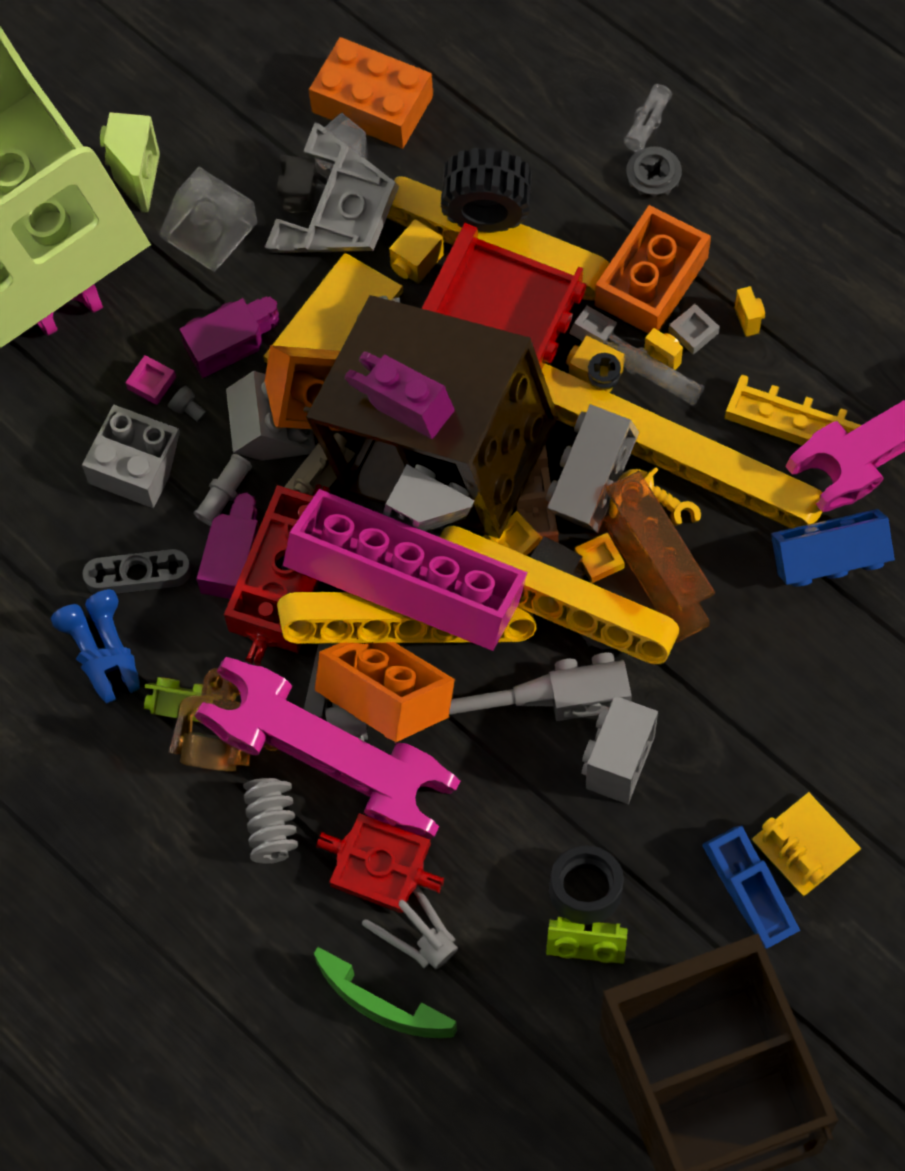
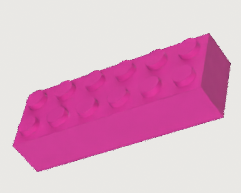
M320 489L290 531L283 566L492 651L519 605L528 573Z

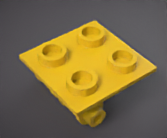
M809 792L778 818L774 819L771 817L761 827L763 830L751 839L803 897L861 850L860 846Z

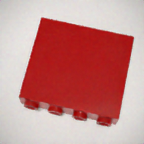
M464 223L422 309L530 337L542 369L545 362L551 363L558 348V343L555 341L560 332L566 333L572 319L571 307L574 302L577 304L581 302L587 284L582 282L583 268L579 266L574 275L478 239V228Z

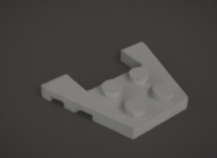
M314 123L304 152L307 156L334 164L309 228L276 218L265 248L273 253L374 251L399 186L365 158L354 152L344 142L328 132L323 126Z

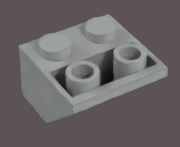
M252 371L226 389L233 453L262 461L308 455L316 447L312 429L279 428L274 425L264 381L265 374Z
M113 404L82 463L88 484L154 508L170 476L180 433L179 429Z
M416 464L415 468L406 465L385 504L383 515L427 531L466 519L474 500L468 497V491L462 486L452 482L447 486L435 480L436 474L428 468Z

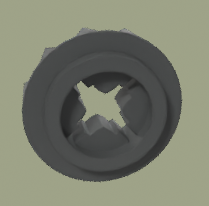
M647 147L637 151L629 159L626 168L630 187L636 188L640 195L643 193L651 194L653 198L663 193L669 195L674 187H678L682 174V167L678 158L671 151L661 147ZM660 165V175L647 180L648 171L652 172Z

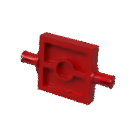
M358 814L352 830L343 840L327 835L324 832L320 834V839H318L317 848L337 854V865L329 882L330 887L398 913H403V910L399 907V901L404 900L407 903L410 894L416 889L417 885L439 893L444 883V877L424 871V860L431 845L430 839L366 815Z

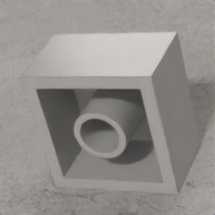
M615 695L610 708L607 706L602 707L596 723L598 728L595 737L596 741L589 740L582 759L585 762L582 774L586 775V789L629 805L655 738L658 711Z

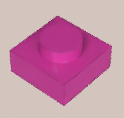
M145 355L125 383L128 390L157 405L176 379V374L174 370Z

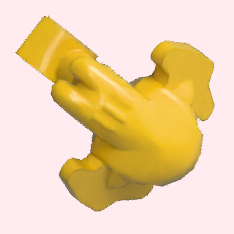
M656 467L649 472L641 469H630L622 473L616 483L609 503V515L613 519L616 517L623 500H641L649 496L650 499L661 503L663 507L666 506V509L671 512V522L674 526L682 523V510L690 513L692 523L700 520L701 512L693 502H680L677 498H673V495L670 493L667 494V491L654 486L653 475L659 470Z

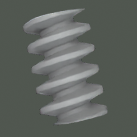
M260 778L244 783L243 787L247 790L244 794L245 803L248 804L246 816L250 819L247 823V829L252 834L248 839L250 847L253 848L250 853L251 860L256 863H276L289 857L288 851L298 847L297 841L286 839L287 836L297 832L296 826L285 825V822L295 818V813L290 810H283L284 807L293 804L292 797L282 796V793L292 789L291 783L275 778Z

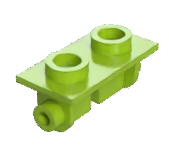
M158 677L157 683L145 684V688L153 689V695L147 694L144 709L150 710L153 715L178 718L180 704L186 705L184 719L200 722L194 715L202 702L215 705L216 700H223L226 698V695L216 694V687L194 684L193 689L179 687V680Z
M558 916V920L550 919L546 955L624 964L628 928H620V923H593L591 932L584 931L585 924L575 923L567 918Z

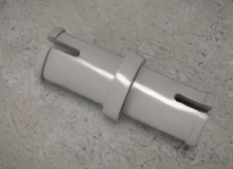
M233 454L230 461L218 479H213L209 484L210 491L199 508L194 512V515L200 521L211 526L213 519L221 514L227 503L234 501L237 496L236 489L248 471L251 470V463L240 455Z

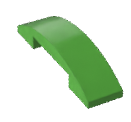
M317 947L314 956L323 976L338 995L361 1014L385 1027L414 1036L451 1038L456 1034L457 1024L455 1020L422 1002L414 1016L351 983L354 977L352 965Z

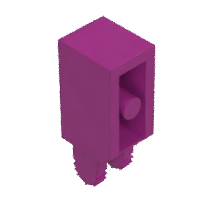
M266 296L265 298L262 297L261 300L257 299L246 304L242 298L236 302L223 304L217 311L207 316L194 318L179 329L183 346L202 378L260 350L262 344L261 334L271 330L272 327L275 328L280 323L277 301L272 299L271 296Z
M364 351L359 357V361L370 373L366 377L350 369L344 379H346L349 385L366 394L376 409L433 439L455 411L445 386L385 354L382 358H379Z
M248 493L239 494L234 500L230 515L221 514L213 519L197 575L201 594L227 599L231 598L259 530L257 521L258 510L255 505L254 496L252 497Z

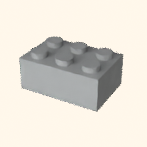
M590 404L587 412L582 411L578 416L574 427V432L578 433L573 446H567L562 455L560 466L563 467V471L558 481H552L546 495V501L549 502L547 508L558 518L598 533L608 510L616 483L624 471L639 431L632 420Z

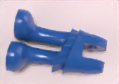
M111 589L93 594L85 603L86 610L99 632L105 649H98L80 605L72 604L62 607L50 617L55 629L70 634L77 643L81 652L76 660L83 664L81 669L87 674L94 689L106 704L116 700L111 681H108L106 674L117 669L120 670L121 679L127 686L130 694L140 689L134 656L131 655L130 648L123 646L114 624L113 615L118 607L119 600L116 592Z

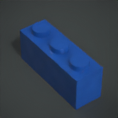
M879 509L771 533L778 576L787 585L790 584L795 587L812 583V579L823 576L827 578L844 577L848 574V571L858 568L863 570L879 569L884 566V562L895 560L889 519Z

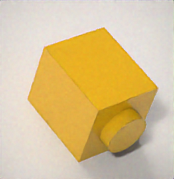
M414 219L389 248L391 267L394 272L404 279L410 278L419 284L444 255L443 237Z
M586 335L580 347L575 345L571 349L566 364L569 365L570 375L591 384L588 379V365L593 356L598 353H610L617 357L621 366V375L624 367V353ZM601 366L600 376H608V366Z

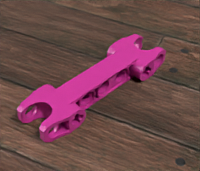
M905 400L849 433L845 431L838 421L832 422L816 431L803 446L790 456L785 467L791 474H799L810 468L820 469L826 472L833 481V484L825 489L820 495V500L816 503L822 512L853 504L872 492L884 479L876 468L905 452Z
M224 658L217 672L238 688L241 694L240 707L235 710H225L211 703L202 702L194 715L198 721L212 730L222 741L245 753L259 755L266 742L369 796V802L364 810L368 817L427 839L435 836L439 826L434 820L420 812L416 805V792L419 787L426 786L441 793L451 794L453 791H456L460 780L453 773L445 769L431 755L405 743H396L391 755L287 701L286 699L292 685L278 674L261 666L251 665L233 658Z

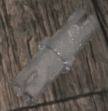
M660 84L653 85L643 106L636 110L634 114L635 121L628 135L624 138V144L631 150L639 151L643 149L653 129L659 127L662 121L661 114L672 97V93L667 87ZM650 110H653L648 122L645 126H643V123L647 118Z

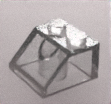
M198 167L177 190L161 228L160 237L215 272L257 224L254 202L201 167Z

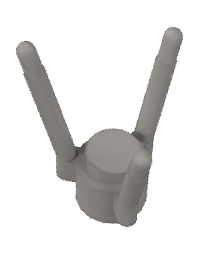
M419 886L413 892L436 930L434 928L429 929L404 900L399 901V907L423 934L417 942V945L421 948L420 951L371 921L363 920L362 925L413 957L423 968L431 964L437 970L458 950V947L453 943L455 938L446 930Z

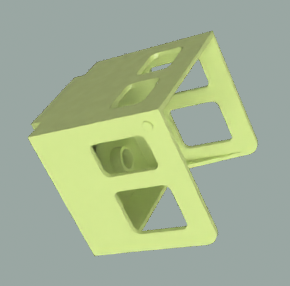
M0 26L1 348L151 244L98 156L90 147H83L29 72Z

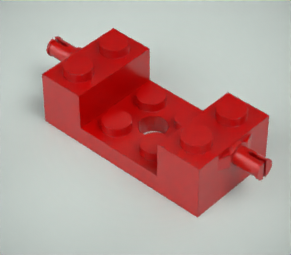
M317 484L313 496L277 485L224 613L229 632L248 637L253 641L248 656L245 659L250 664L254 662L256 666H260L267 647H279L298 653L302 644L290 643L283 637L277 603L279 599L289 593L316 592L320 581L292 569L281 570L276 566V563L281 557L285 556L289 533L318 490L331 492L326 486H323L322 489V485Z

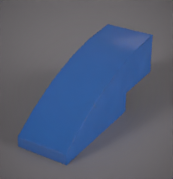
M735 826L702 844L724 886L754 934H759L765 949L800 931L765 861L759 859L743 826Z

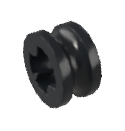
M598 353L592 357L588 365V379L592 386L597 389L607 390L617 385L621 370L617 357L610 353ZM601 366L609 367L608 376H600Z

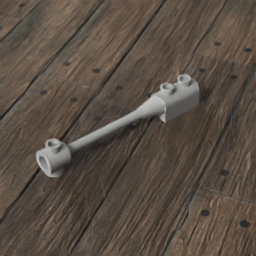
M600 653L592 657L593 665L578 667L575 659H563L555 663L556 671H550L547 675L517 685L513 689L452 699L449 715L516 704V706H553L556 721L598 715L603 706L610 708L614 695L631 701L632 695L624 660L615 661L612 653ZM332 703V707L325 708L327 722L363 741L368 740L366 728H371V726L358 720L354 715Z

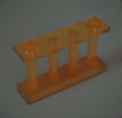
M638 470L606 486V491L619 511L613 519L610 515L605 517L604 525L656 610L672 618L678 624L679 635L676 642L678 643L709 627L710 620L699 602L713 596L715 591L640 471Z

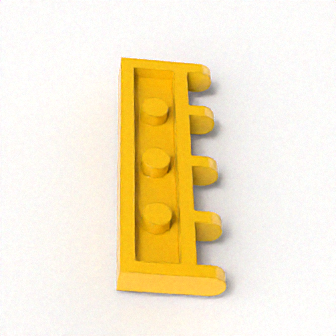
M742 374L726 409L724 418L802 446L816 431L832 422L838 421L847 433L861 426L860 424L845 420L848 410L841 408L838 416H834L811 408L813 398L807 396L803 405L778 397L779 387L772 385L769 393L747 386L749 377Z

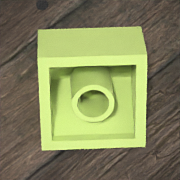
M109 112L107 126H102L100 131V145L106 149L105 163L110 166L113 179L140 211L148 213L160 156L151 116Z

